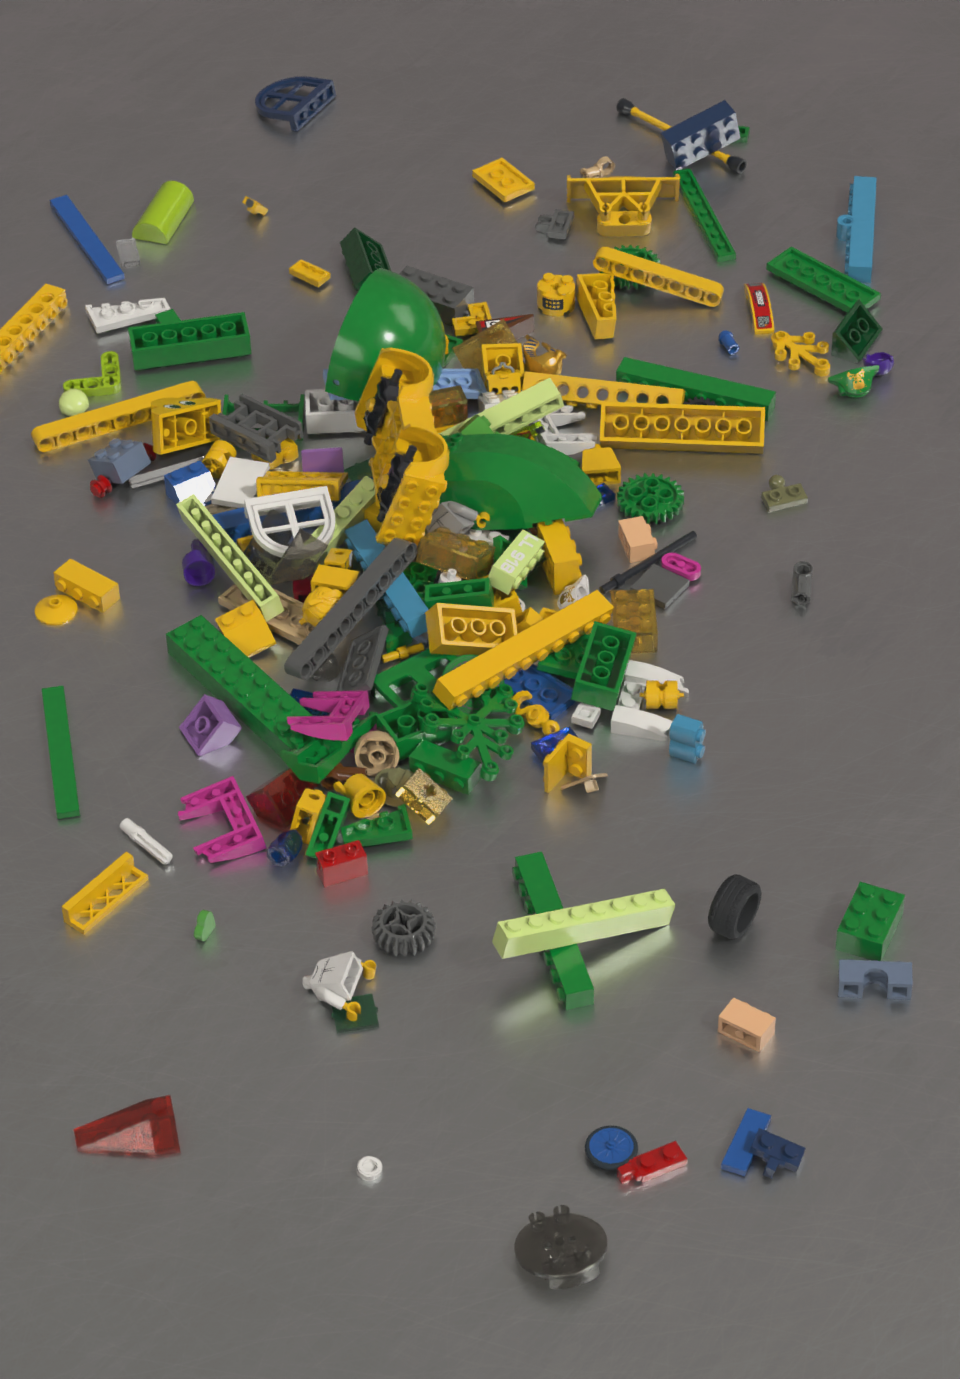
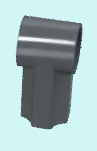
M805 561L797 562L793 569L791 601H794L796 605H804L810 602L813 567Z

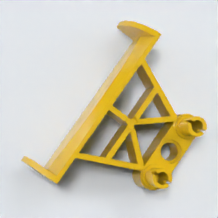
M675 174V177L613 176L604 178H571V175H567V203H571V199L590 198L599 214L597 216V232L601 236H646L651 232L652 217L649 212L656 198L675 197V201H679L680 175ZM624 206L628 211L619 210Z

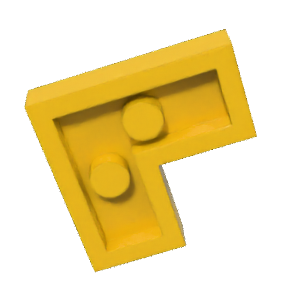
M487 302L468 304L469 316L452 318L455 336L476 334L475 321L492 319Z

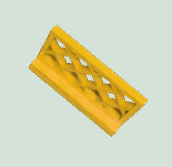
M267 471L264 477H257L256 479L257 497L327 486L331 501H339L341 498L340 491L348 480V473Z

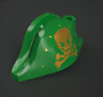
M879 365L847 370L828 377V382L838 387L840 396L846 395L855 399L862 398L869 393L872 379L879 371Z

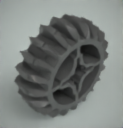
M412 899L408 903H405L403 900L400 903H395L392 900L391 906L384 904L383 910H377V914L373 918V939L380 949H385L387 954L394 952L395 956L400 953L406 957L408 953H412L415 956L417 950L423 952L425 946H430L431 940H434L436 924L432 913L429 912L428 907H422L420 902L414 904Z

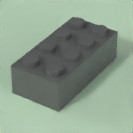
M406 266L399 273L415 283L427 294L435 305L444 324L452 326V318L465 317L468 314V304L474 303V287L410 266Z

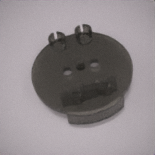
M560 1205L561 1213H559L558 1206L554 1207V1215L545 1217L544 1213L537 1211L536 1220L534 1213H531L529 1215L530 1223L519 1232L514 1244L515 1257L520 1266L527 1272L548 1280L551 1289L577 1287L600 1275L599 1264L604 1259L608 1248L607 1236L603 1228L588 1217L569 1213V1207L566 1205Z

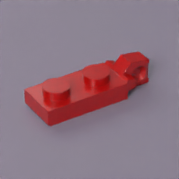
M673 1141L636 1156L632 1160L630 1159L628 1163L617 1168V1177L621 1184L634 1179L636 1181L641 1180L644 1183L686 1166L688 1159L678 1143Z

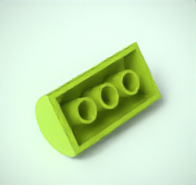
M177 181L163 183L133 228L132 238L168 244L194 202L190 189Z

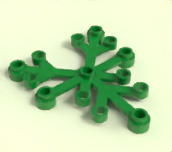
M417 683L414 685L410 697L413 701L420 703L419 709L422 712L446 711L456 717L439 718L436 714L429 713L423 717L421 729L428 734H434L438 731L439 727H462L461 729L453 730L451 741L456 744H462L469 733L473 735V738L466 745L458 746L456 756L459 759L466 760L477 747L483 763L479 772L480 777L486 781L496 780L499 768L497 763L491 760L488 749L498 754L504 760H510L514 750L509 745H498L506 743L508 738L506 731L502 729L495 731L490 727H505L509 733L518 735L522 733L525 725L522 716L513 714L516 712L518 703L512 699V687L508 684H501L497 687L492 699L490 698L492 689L488 688L479 696L484 707L476 714H466L456 707L449 710L437 696L430 693L426 684ZM491 712L513 714L508 719H485ZM483 734H485V735H487L488 737L492 738V739L494 740V742L491 741V740H489L488 738L484 737Z

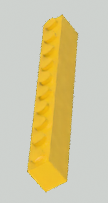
M595 590L439 677L433 693L449 710L457 706L461 707L469 699L479 697L488 688H495L504 679H511L518 671L522 669L527 670L534 662L544 660L548 654L560 651L564 645L576 642L584 634H590L594 621L607 624L611 620L614 606L598 590Z

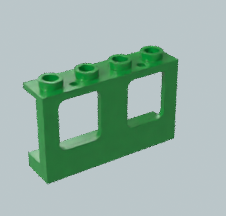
M427 649L377 674L372 690H370L371 695L375 699L383 696L396 708L413 700L404 701L393 690L412 680L416 683L426 684L430 693H433L437 679L430 671L448 663V661L451 662L457 656L431 654L430 650Z

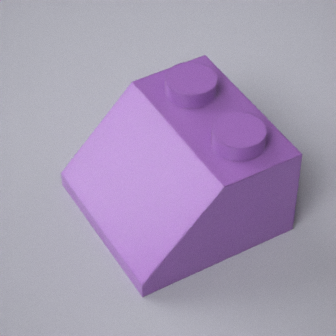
M204 694L179 726V729L196 754L202 756L228 746L242 727L222 700Z

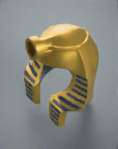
M527 334L525 338L528 341L523 344L524 370L527 372L560 375L562 360L566 358L567 354L542 342L541 345L548 352L537 356L536 349L540 346L539 342Z

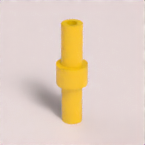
M422 643L408 647L404 645L396 648V651L381 655V660L384 664L396 659H407L409 655L424 651V646Z

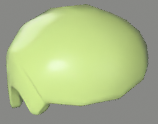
M69 389L62 393L59 398L61 413L67 416L84 413L89 408L86 394L78 389Z

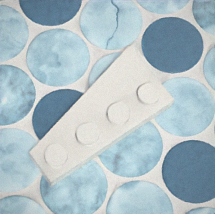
M165 298L139 300L136 304L125 301L121 302V305L116 306L104 303L102 307L92 308V305H85L86 313L96 333L143 323L155 319V314L171 310Z

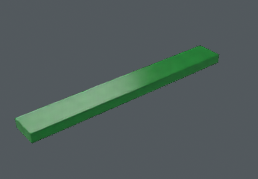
M691 169L673 171L672 177H675V174L680 175L679 190L717 262L735 260L736 253Z
M64 686L42 688L57 819L80 816Z

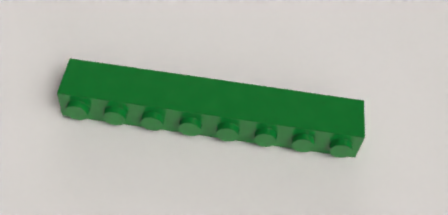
M627 357L623 358L616 370V382L684 389V402H687L688 399L693 400V397H697V399L704 397V400L709 398L710 402L714 401L717 406L765 407V421L769 420L775 408L776 391Z
M542 851L515 857V867H512V874L514 880L519 881L518 890L520 897H524L526 900L524 901L527 915L564 909ZM573 944L544 950L545 965L551 968L550 978L552 984H557V997L559 1002L563 1001L565 1009L571 1010L594 1005V987L578 945Z

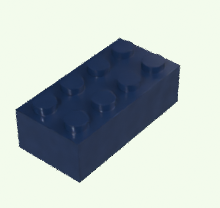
M726 100L661 132L666 159L676 171L740 139L736 112Z

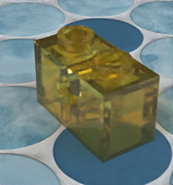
M420 768L395 794L429 825L453 799L445 789L437 785Z

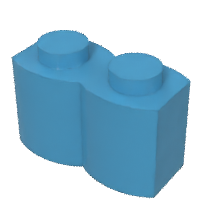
M680 714L676 715L670 726V756L694 764L698 758H702L705 751L703 740L706 734L702 721Z

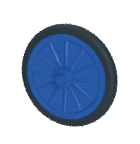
M612 1125L603 1126L594 1130L587 1137L585 1153L594 1165L603 1169L616 1170L637 1156L638 1143L634 1135L625 1128Z

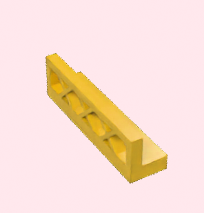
M125 852L61 906L64 922L85 935L149 880L148 875L134 867L133 855ZM131 874L138 877L136 881L125 882V879ZM123 889L121 894L109 896L111 891ZM96 904H107L103 909L93 910ZM82 917H90V920L84 925L77 922Z

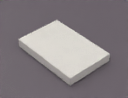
M230 457L212 495V504L234 508L244 507V499L257 497L256 479L257 477H264L266 472L269 471V463Z

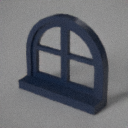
M306 76L290 77L276 81L263 88L257 94L255 104L260 115L266 118L289 121L291 131L298 132L336 97L333 80ZM295 86L287 94L276 92L283 88ZM302 86L316 87L307 96L293 95ZM267 98L280 99L271 108L265 105ZM286 101L299 102L290 112L277 110Z

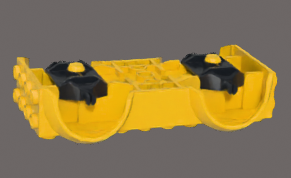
M390 347L381 349L354 414L357 427L367 431L364 443L369 446L373 444L376 450L374 458L371 457L368 463L371 466L373 475L375 505L380 507L377 520L382 523L378 534L375 536L376 542L388 545L394 538H400L415 543L418 546L419 542H422L424 539L426 526H429L432 521L434 509H437L439 506L441 494L446 491L447 481L444 478V472L449 466L450 452L445 439L437 433V429L434 427V416H432L431 412L432 404L429 402V394L433 390L434 374L430 364L416 353Z

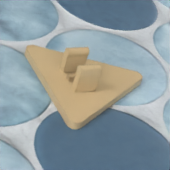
M607 773L593 774L561 786V790L584 784L586 792L592 793L599 790L596 780L608 777Z

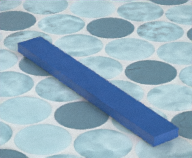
M64 195L51 199L50 206L107 284H111L125 279L124 272L70 198Z

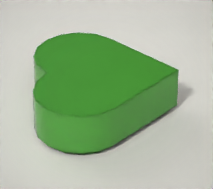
M203 909L199 912L197 925L194 930L195 939L203 942L206 941L216 927L214 915L211 911Z

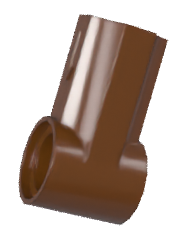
M339 762L321 781V785L327 790H334L333 785L337 781L344 785L355 774L361 773L367 776V768L345 767Z

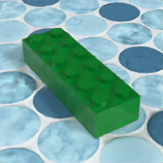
M245 312L128 327L134 370L252 354Z

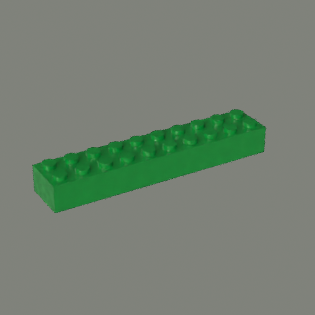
M202 615L166 633L168 653L217 699L222 700L233 714L279 756V752L283 749L291 751L295 749L297 743L302 742L305 745L313 740L311 736L291 730L290 725L287 723V717L312 715Z

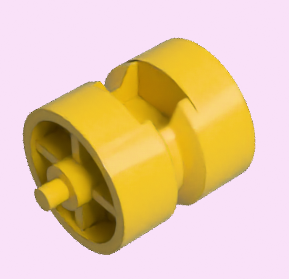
M218 440L212 444L202 463L210 471L212 478L220 479L229 458H236L237 453L230 443Z
M646 680V690H644V693H639V697L646 699V709H659L660 706H663L665 709H677L678 699L684 697V693L678 691L677 681L667 680L660 684L656 680Z

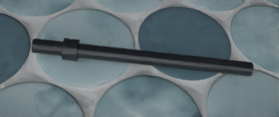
M691 531L624 573L611 577L609 582L599 587L600 592L606 594L614 588L618 589L623 586L625 581L660 561L665 554L673 553L696 539V532Z

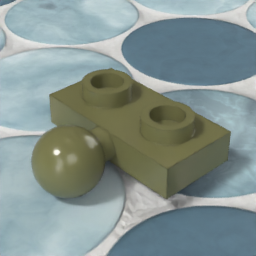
M772 476L769 479V487L772 490L762 492L761 495L768 512L807 504L808 497L801 483L784 487L785 480L782 476Z

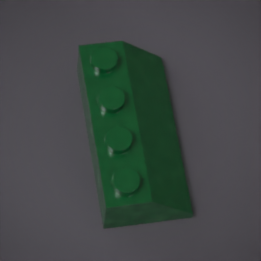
M354 227L340 242L342 254L346 260L345 263L350 271L349 275L357 291H359L366 279L375 270L383 268L391 271L382 244Z

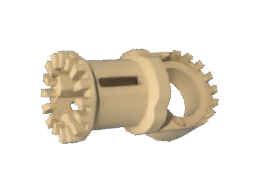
M604 156L593 167L580 169L581 178H604V176L610 175L611 172L613 173L615 163L609 157ZM605 163H609L608 167L602 169Z

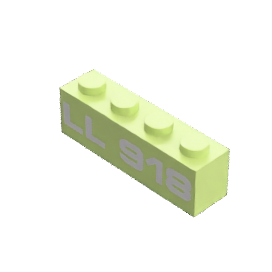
M522 530L492 566L488 575L491 585L506 594H509L513 588L517 590L522 580H525L529 571H532L537 561L541 560L545 552L542 549L545 541Z

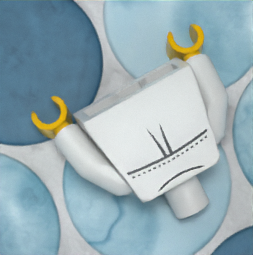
M353 951L339 953L336 956L318 961L313 974L303 977V986L306 990L312 989L318 1000L324 1001L339 1010H346L348 1020L356 1021V1013L361 1014L360 1004L357 1002H350L348 1004L346 1001L351 1000L361 973L366 979H374L376 963L373 960L361 962V959L357 958Z

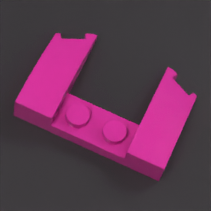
M368 690L313 692V698H301L300 705L331 714L329 716L287 717V723L290 725L291 730L311 737L347 741L353 733L352 723L357 715H365L370 707Z
M234 776L181 797V803L186 804L185 811H178L180 821L224 810L233 828V831L193 847L195 854H204L208 857V862L232 860L267 849L263 836Z

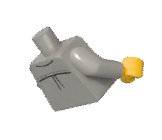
M455 501L439 503L438 508L434 509L430 525H427L425 529L427 541L438 551L442 550L450 553L454 543L475 524L473 521L476 520L477 525L480 528H484L486 522L481 519L490 521V515L486 512H481L478 515L477 511Z

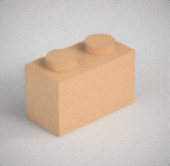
M643 516L618 520V537L630 563L643 561L655 554L657 541L655 537H652L651 527L649 523L646 524Z
M733 997L718 1016V1032L760 1053L775 1034L776 1018Z

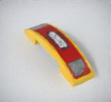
M744 284L746 299L749 300L755 335L774 333L771 303L765 284Z

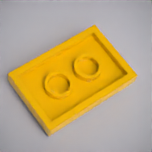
M503 158L472 170V177L503 202L510 201L535 189L533 181Z

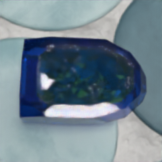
M293 829L281 833L276 840L271 842L267 849V857L273 865L283 867L297 857L302 848L301 835L297 830Z

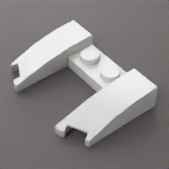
M564 405V407L529 424L539 439V443L552 447L565 455L576 454L585 449L595 447L598 433H559L556 428L557 426L585 419L584 412L570 413L573 411L572 405ZM542 426L545 432L538 435L535 429Z
M629 660L618 705H615L611 718V733L666 742L667 735L665 732L670 729L673 721L642 711L641 707L644 697H639V693H644V690H646V680H656L660 684L669 680L677 681L678 691L684 693V697H688V688H683L682 686L684 678L661 667Z

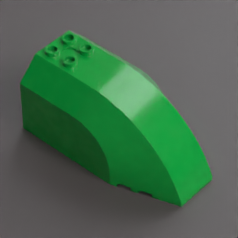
M454 433L442 436L447 443L450 454L449 466L444 472L447 488L441 494L439 503L455 501L477 511L478 515L481 512H486L490 515V521L481 519L486 522L484 528H480L475 520L473 521L475 524L470 529L533 528V523L545 522V525L553 524L554 520L565 518V522L591 518L602 500V495L595 484L575 463L542 443L507 434L462 435L461 433Z

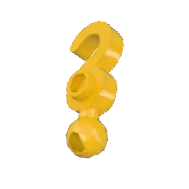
M524 690L517 692L512 698L518 703L514 714L526 718V721L534 728L542 727V731L546 736L555 737L560 731V726L556 721L549 720V712L543 706L537 704L520 709V704L525 700H530L532 694Z

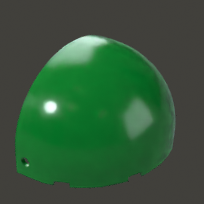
M383 268L375 270L356 294L344 318L330 359L325 392L349 400H360L382 348L390 347L406 350L423 357L432 368L434 374L433 386L442 374L446 351V337L441 317L435 305L415 283L400 274ZM334 380H338L340 385L335 384Z

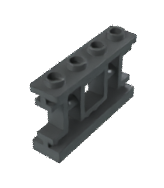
M244 394L239 396V401L236 400L234 402L235 411L230 415L226 416L219 413L209 417L211 434L270 463L276 460V452H281L280 443L287 437L294 441L303 438L302 423L299 420ZM257 423L263 425L258 431L251 427Z

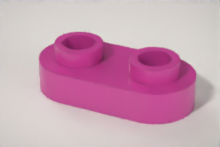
M667 553L662 557V568L678 574L689 581L697 580L701 576V565L694 560L677 553Z

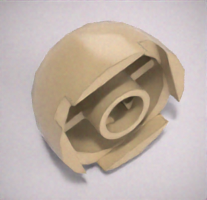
M378 730L362 735L354 748L357 767L367 768V775L373 777L383 769L395 768L400 758L399 749L394 739L386 732Z

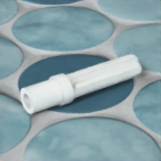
M129 818L124 819L120 823V829L133 842L142 846L162 864L170 863V860L173 858L172 853L148 835L141 826L136 825Z

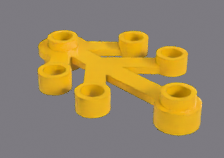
M778 331L772 334L771 341L773 346L777 348L774 356L776 360L784 361L786 359L787 351L784 348L787 347L791 350V356L788 361L789 369L798 370L800 368L799 355L814 365V373L817 376L824 377L830 374V363L828 360L817 359L809 353L818 352L826 354L829 351V344L825 341H820L817 345H811L815 342L814 333L806 332L803 336H790L784 331ZM795 343H805L807 345H798Z

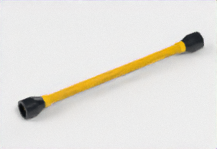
M625 98L620 99L617 103V111L624 115L638 117L663 131L671 128V126L640 111L631 101ZM720 151L710 154L722 160L731 170L739 174L747 166V161L738 156L726 155Z

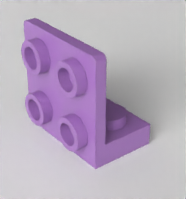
M341 447L301 451L303 472L344 473L343 449Z

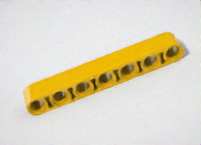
M600 247L593 260V266L598 271L710 307L718 306L724 293L723 286L718 282L609 247Z

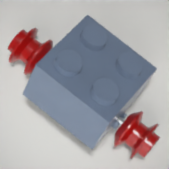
M117 438L110 441L109 445L104 449L96 451L94 456L88 460L97 481L92 480L90 482L92 494L100 498L105 497V492L110 493L112 491V483L123 484L151 463L150 461L156 460L153 446L140 441L120 440Z

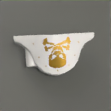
M582 575L573 585L565 587V590L562 591L558 598L559 610L589 594V582L586 575Z

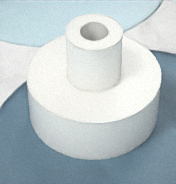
M449 569L441 573L438 583L461 581V578L456 574L457 571L455 569Z

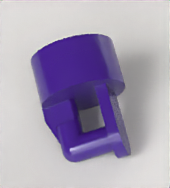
M194 539L191 543L192 551L187 553L182 560L183 574L189 584L203 586L210 583L215 577L214 560L198 539Z

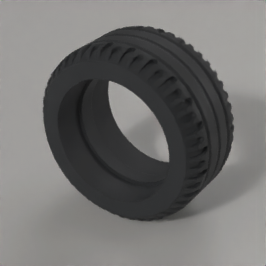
M738 874L729 876L721 884L711 903L708 914L710 929L732 940L744 935L752 924L760 905L761 889L759 884Z

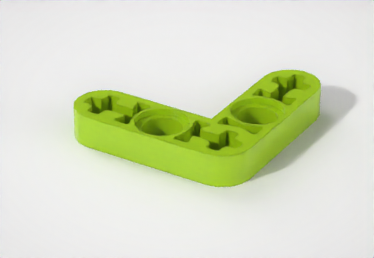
M107 351L101 355V377L67 380L63 384V391L78 389L84 392L87 397L112 395L120 392L121 377L118 354L114 351Z

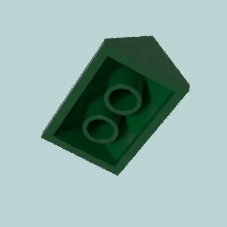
M860 300L855 302L832 334L831 356L854 363L860 362L883 330Z

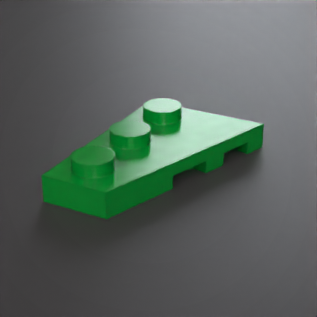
M405 804L398 806V810L394 812L384 811L379 813L378 818L372 820L363 819L341 827L343 844L359 840L362 847L413 839Z

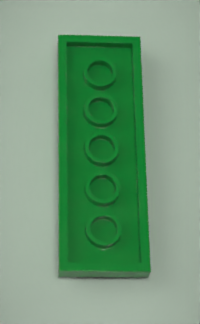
M792 246L766 265V270L847 313L857 300H860L868 309L881 299L880 292Z

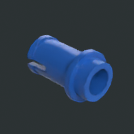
M725 330L719 334V343L725 346L729 354L732 355L739 351L740 347L733 339V334L730 331Z

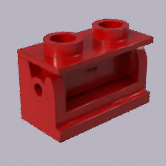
M359 840L315 853L317 857L316 870L324 888L368 875L367 855Z

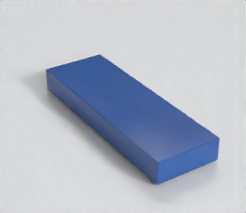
M747 1108L721 1163V1169L745 1177L755 1156L749 1153L756 1133L759 1128L767 1130L771 1122V1115Z

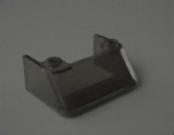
M273 509L269 511L261 525L262 528L288 525L289 521L287 517ZM300 528L290 544L288 542L292 537L291 530L266 534L276 543L289 546L282 558L265 551L256 542L254 537L243 553L270 585H276L310 577L314 572L315 565L328 545Z

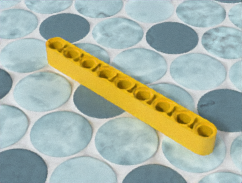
M188 381L37 426L32 430L31 437L39 451L48 452L151 421V402L161 398L195 399L206 398L196 381Z

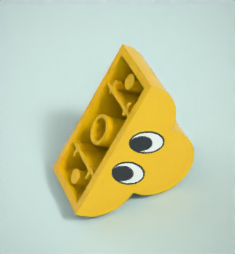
M161 398L152 401L153 452L162 455L221 440V438L211 434L209 417L211 415L221 413V400L214 398Z

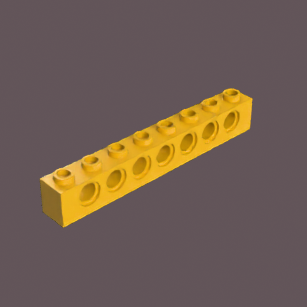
M45 284L0 329V374L66 308L68 301L65 289Z
M526 371L524 372L522 391L541 381L551 378L558 391L562 386L568 387V393L565 396H561L566 405L578 407V404H586L585 408L597 409L598 406H601V402H619L618 396L621 393L628 394V399L624 403H638V398L641 395H647V403L657 404L661 397L668 399L667 404H683L685 398L684 389ZM582 388L588 389V395L585 398H579L578 395ZM606 390L608 392L607 399L599 400V392Z

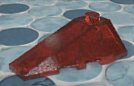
M288 767L248 794L246 799L258 817L284 829L292 824L296 805L304 790L307 788L314 790L319 784L300 780L291 768Z
M170 1095L143 1100L74 1129L78 1152L108 1154L110 1151L124 1152V1155L147 1153V1157H159L181 1152Z

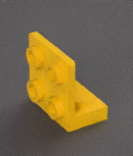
M569 733L563 740H560L551 754H547L543 760L544 791L549 793L567 772L580 778L592 775V744Z

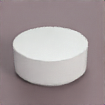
M366 1156L357 1163V1175L363 1180H375L382 1173V1163L376 1157Z

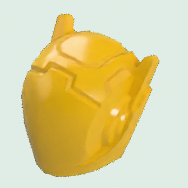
M324 586L315 588L303 603V618L299 620V623L301 625L310 623L316 627L344 594L337 589L332 590Z

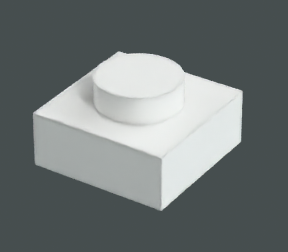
M580 702L572 715V723L592 729L601 714V708Z

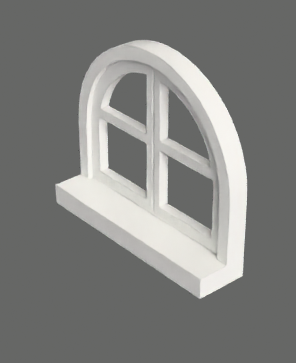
M327 486L244 499L245 517L249 520L254 539L265 551L275 556L287 559H300L312 556L324 549L334 535L335 513ZM321 506L324 519L297 523L294 510ZM286 512L289 521L288 525L262 528L259 516ZM324 525L323 531L318 538L311 543L303 545L299 531L300 528ZM291 530L295 547L278 544L266 534Z

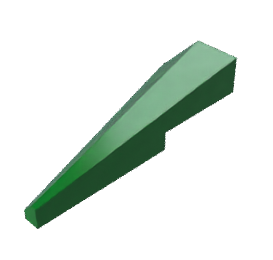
M371 711L367 718L360 721L358 718H355L352 723L353 733L347 741L313 737V740L305 745L302 742L297 743L295 749L291 751L281 750L279 752L280 757L300 780L319 784L351 751L358 739L368 733L376 724L378 712Z

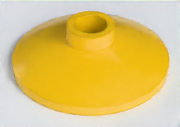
M51 595L37 603L35 616L46 625H62L71 621L76 616L78 611L77 603L66 595Z

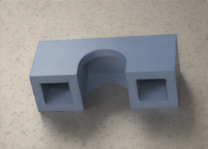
M839 959L838 997L862 998L865 986L878 984L886 990L887 999L911 1000L913 986L912 962Z

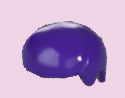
M878 352L872 355L867 354L866 359L863 358L864 367L879 365V371L875 376H883L893 368L894 358L885 352Z

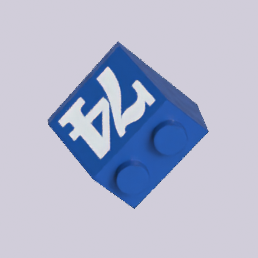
M200 460L164 475L166 495L175 505L192 494H195L204 506L212 504L211 498L216 489V484L210 471Z

